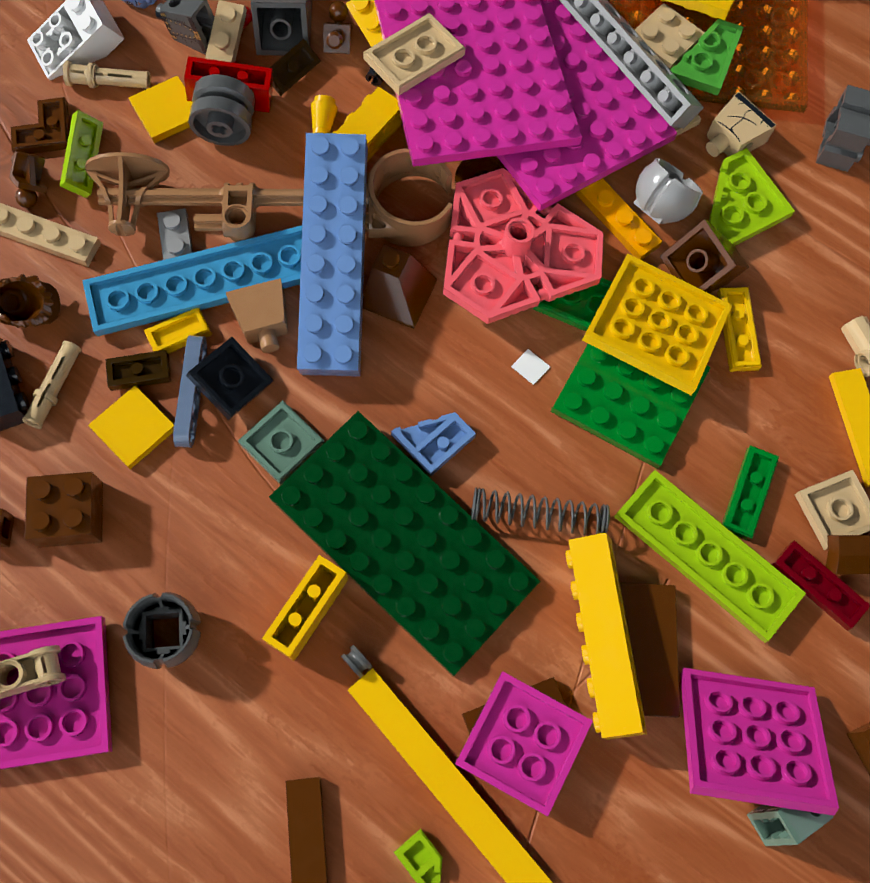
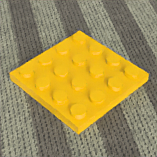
M627 254L582 341L692 396L700 382L732 305Z

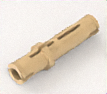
M63 341L39 389H35L32 395L34 400L22 419L24 423L37 429L42 428V424L51 407L56 406L59 400L57 395L81 352L79 346L69 341Z

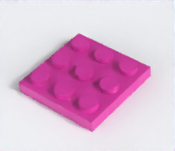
M502 671L455 765L543 815L548 816L593 721Z

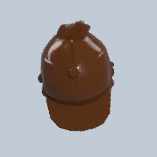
M24 274L0 280V322L2 324L17 328H26L29 325L36 327L38 325L51 324L58 318L61 305L57 289L51 284L40 281L36 275L25 277Z

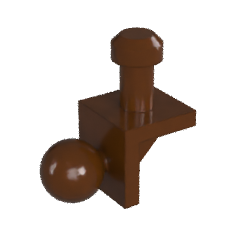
M341 1L333 2L329 7V16L334 22L323 24V52L350 54L353 23H342L347 19L349 12L346 4Z
M15 151L11 157L12 167L9 176L10 180L19 188L15 193V200L19 206L31 208L38 200L36 192L47 193L48 188L41 181L45 158Z

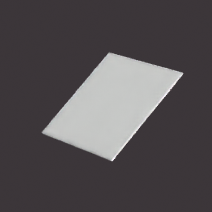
M529 349L511 366L533 385L550 368L547 363Z

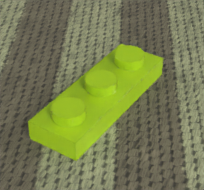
M77 110L72 115L60 187L87 198L92 194L94 181L86 172L85 164L88 159L98 155L103 122L80 110Z

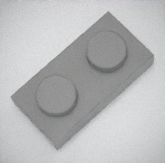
M186 209L157 213L163 260L193 253Z

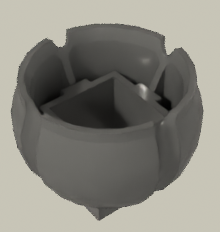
M172 592L162 593L161 597L156 593L147 595L132 605L126 614L123 622V628L128 632L123 636L125 647L132 658L143 666L152 669H160L163 665H166L168 668L175 667L187 660L198 646L201 638V632L197 630V626L201 623L200 616L196 608L181 595ZM179 618L180 645L154 648V620Z

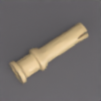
M68 60L63 64V79L66 86L82 84L88 85L89 88H96L99 85L145 89L151 86L149 71L99 68L95 63L89 62L88 65L73 64L72 61Z

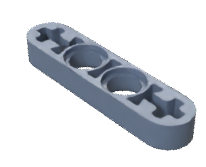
M189 335L187 338L173 431L175 447L192 448L194 445L201 391L186 375L206 358L207 341L205 336Z

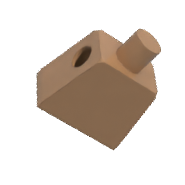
M281 278L226 292L230 307L247 343L259 342L264 353L278 350L277 337L288 333L286 300Z

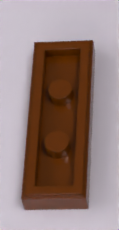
M321 777L285 781L291 883H328Z

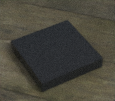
M233 337L224 342L186 375L228 420L274 381Z

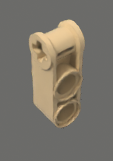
M45 646L30 651L27 654L0 661V699L65 681L66 675L61 673L58 654L61 652L60 646ZM17 668L19 671L17 681L8 685L7 676L9 672Z

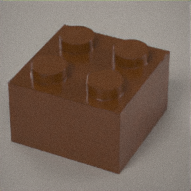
M93 472L27 477L26 541L38 548L102 542L103 482Z

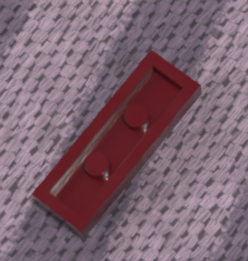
M795 540L790 542L771 564L801 588L808 598L847 631L853 629L870 608L868 602Z

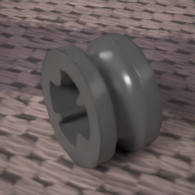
M352 645L350 653H343L341 657L361 678L365 669L370 670L373 666Z

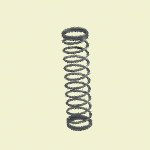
M476 487L474 490L471 512L472 520L475 519L477 521L480 498L483 493L484 522L488 519L494 495L495 521L497 524L500 522L504 503L508 496L509 526L513 522L515 509L520 497L521 527L525 525L531 499H533L534 529L537 528L541 507L545 500L547 531L550 527L555 504L558 502L559 533L561 532L565 512L570 502L571 534L574 533L581 505H583L584 509L583 535L585 536L587 533L590 514L594 506L596 507L597 514L596 534L608 532L610 507L608 504H603L599 513L598 505L593 503L587 514L586 505L581 501L574 514L572 500L569 499L566 502L562 512L560 499L556 498L552 503L549 513L548 498L544 496L541 499L537 510L536 499L532 494L527 501L524 511L523 495L519 493L516 496L511 513L510 493L507 491L504 494L499 510L498 492L494 490L486 511V493L484 488Z

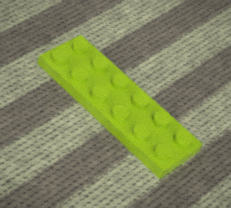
M656 470L649 475L614 516L764 643L772 638L806 594Z

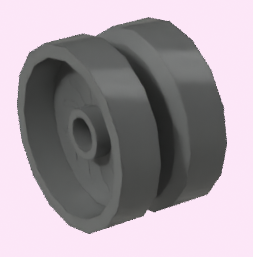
M212 74L203 76L196 81L193 91V103L188 119L190 129L198 137L210 143L224 146L242 144L248 140L251 134L252 115L256 101L254 92L242 81L227 75Z

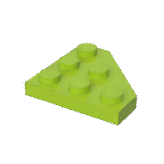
M747 148L723 160L709 222L734 246L793 215L795 210Z

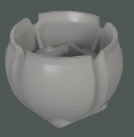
M656 158L639 175L634 204L658 224L672 223L686 218L695 210L703 191L691 178L683 179L684 173L665 160Z

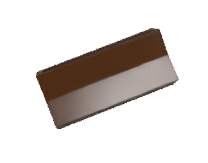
M827 535L828 555L826 568L836 575L870 574V535Z

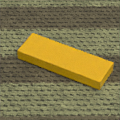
M749 287L720 288L717 292L718 298L732 305L723 326L729 371H759L762 364Z

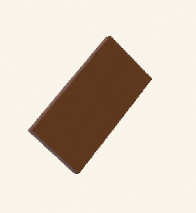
M620 583L644 716L680 717L676 585Z

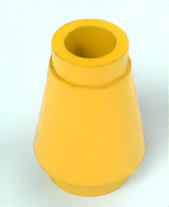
M317 95L311 103L313 133H330L338 110L336 100L333 97Z

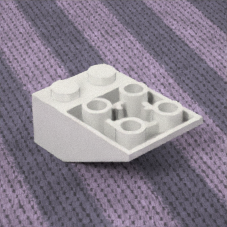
M66 0L27 41L47 79L52 80L63 75V64L66 60L72 61L73 64L88 65L89 62L92 63L107 57L125 38L103 0Z

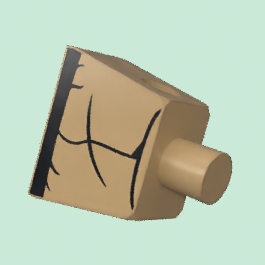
M737 92L713 120L707 133L710 141L706 144V150L713 157H717L722 152L729 157L745 148L751 152L768 142L777 125L745 96Z

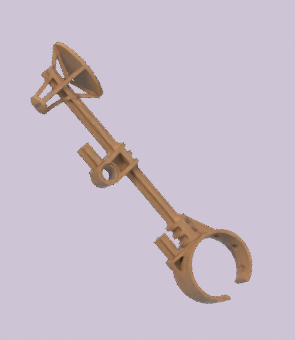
M408 148L398 149L381 157L374 164L371 172L367 174L366 212H369V214L365 217V232H369V238H384L395 245L415 247L430 243L441 236L451 223L453 204L448 203L440 214L431 219L406 221L388 213L379 204L377 199L389 184L409 176H421L432 179L449 194L452 187V173L444 163L413 167ZM128 152L104 153L91 157L85 164L86 172L100 187L97 190L99 205L108 206V229L111 233L118 236L134 235L140 208L146 205L222 206V214H195L193 218L195 231H223L224 237H230L235 242L250 239L254 236L257 207L303 206L304 189H260L255 183H249V185H243L242 183L230 185V183H224V187L220 189L154 188L158 183L165 181L169 177L170 169L161 160L143 154ZM101 181L119 185V188H106ZM113 205H118L116 220H114ZM131 205H135L131 222H129ZM238 221H244L241 224H235Z

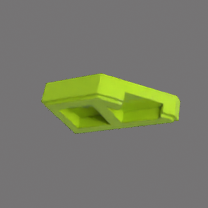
M420 828L396 849L394 854L416 883H440L443 858Z

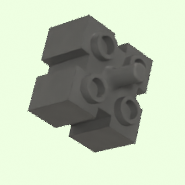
M847 85L839 98L838 105L834 106L826 119L822 134L823 141L819 146L816 163L848 172L854 162L858 163L861 160L865 147L870 146L869 90Z

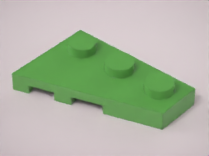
M717 19L699 38L698 43L691 50H688L683 55L682 60L670 70L682 84L718 96L744 27Z

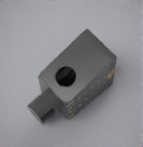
M167 0L164 4L159 3L156 7L155 15L157 19L165 22L171 37L175 41L206 55L214 22V15L208 1Z

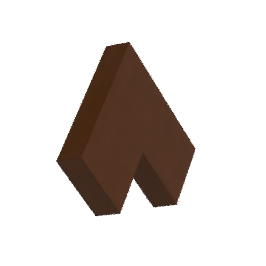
M65 97L37 100L38 123L11 127V147L13 153L21 151L33 154L67 148L70 126L68 102Z

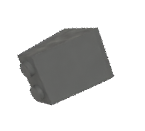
M251 0L256 55L284 56L302 39L310 46L312 0Z

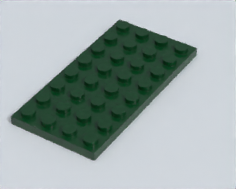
M359 411L269 496V499L341 569L346 571L347 575L452 677L457 674L541 582L475 519L472 520L471 516Z

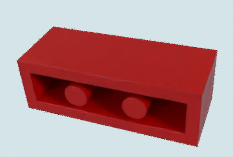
M188 56L184 75L187 101L192 102L196 81L203 76L212 74L227 75L242 81L254 92L256 100L254 111L270 112L273 93L272 68Z

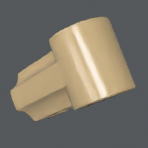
M862 315L846 323L841 330L855 353L854 363L856 369L861 368L863 376L868 377L870 376V322L866 316Z

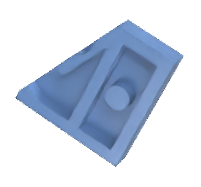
M456 412L443 415L436 420L428 419L418 422V425L404 429L398 427L391 431L394 439L430 476L476 437V433Z

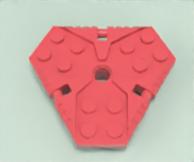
M504 168L456 183L449 235L452 239H449L443 295L486 324L509 317L511 314L514 315L520 311L528 310V308L539 306L540 301L546 300L550 302L556 300V298L573 294L575 291L578 292L599 284L602 276V231L558 203L554 208L549 206L539 211L509 171ZM539 213H541L542 215H544L545 218H542L541 216H539ZM537 285L539 290H535L534 286Z

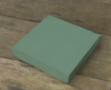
M283 400L238 440L239 445L280 485L325 443Z

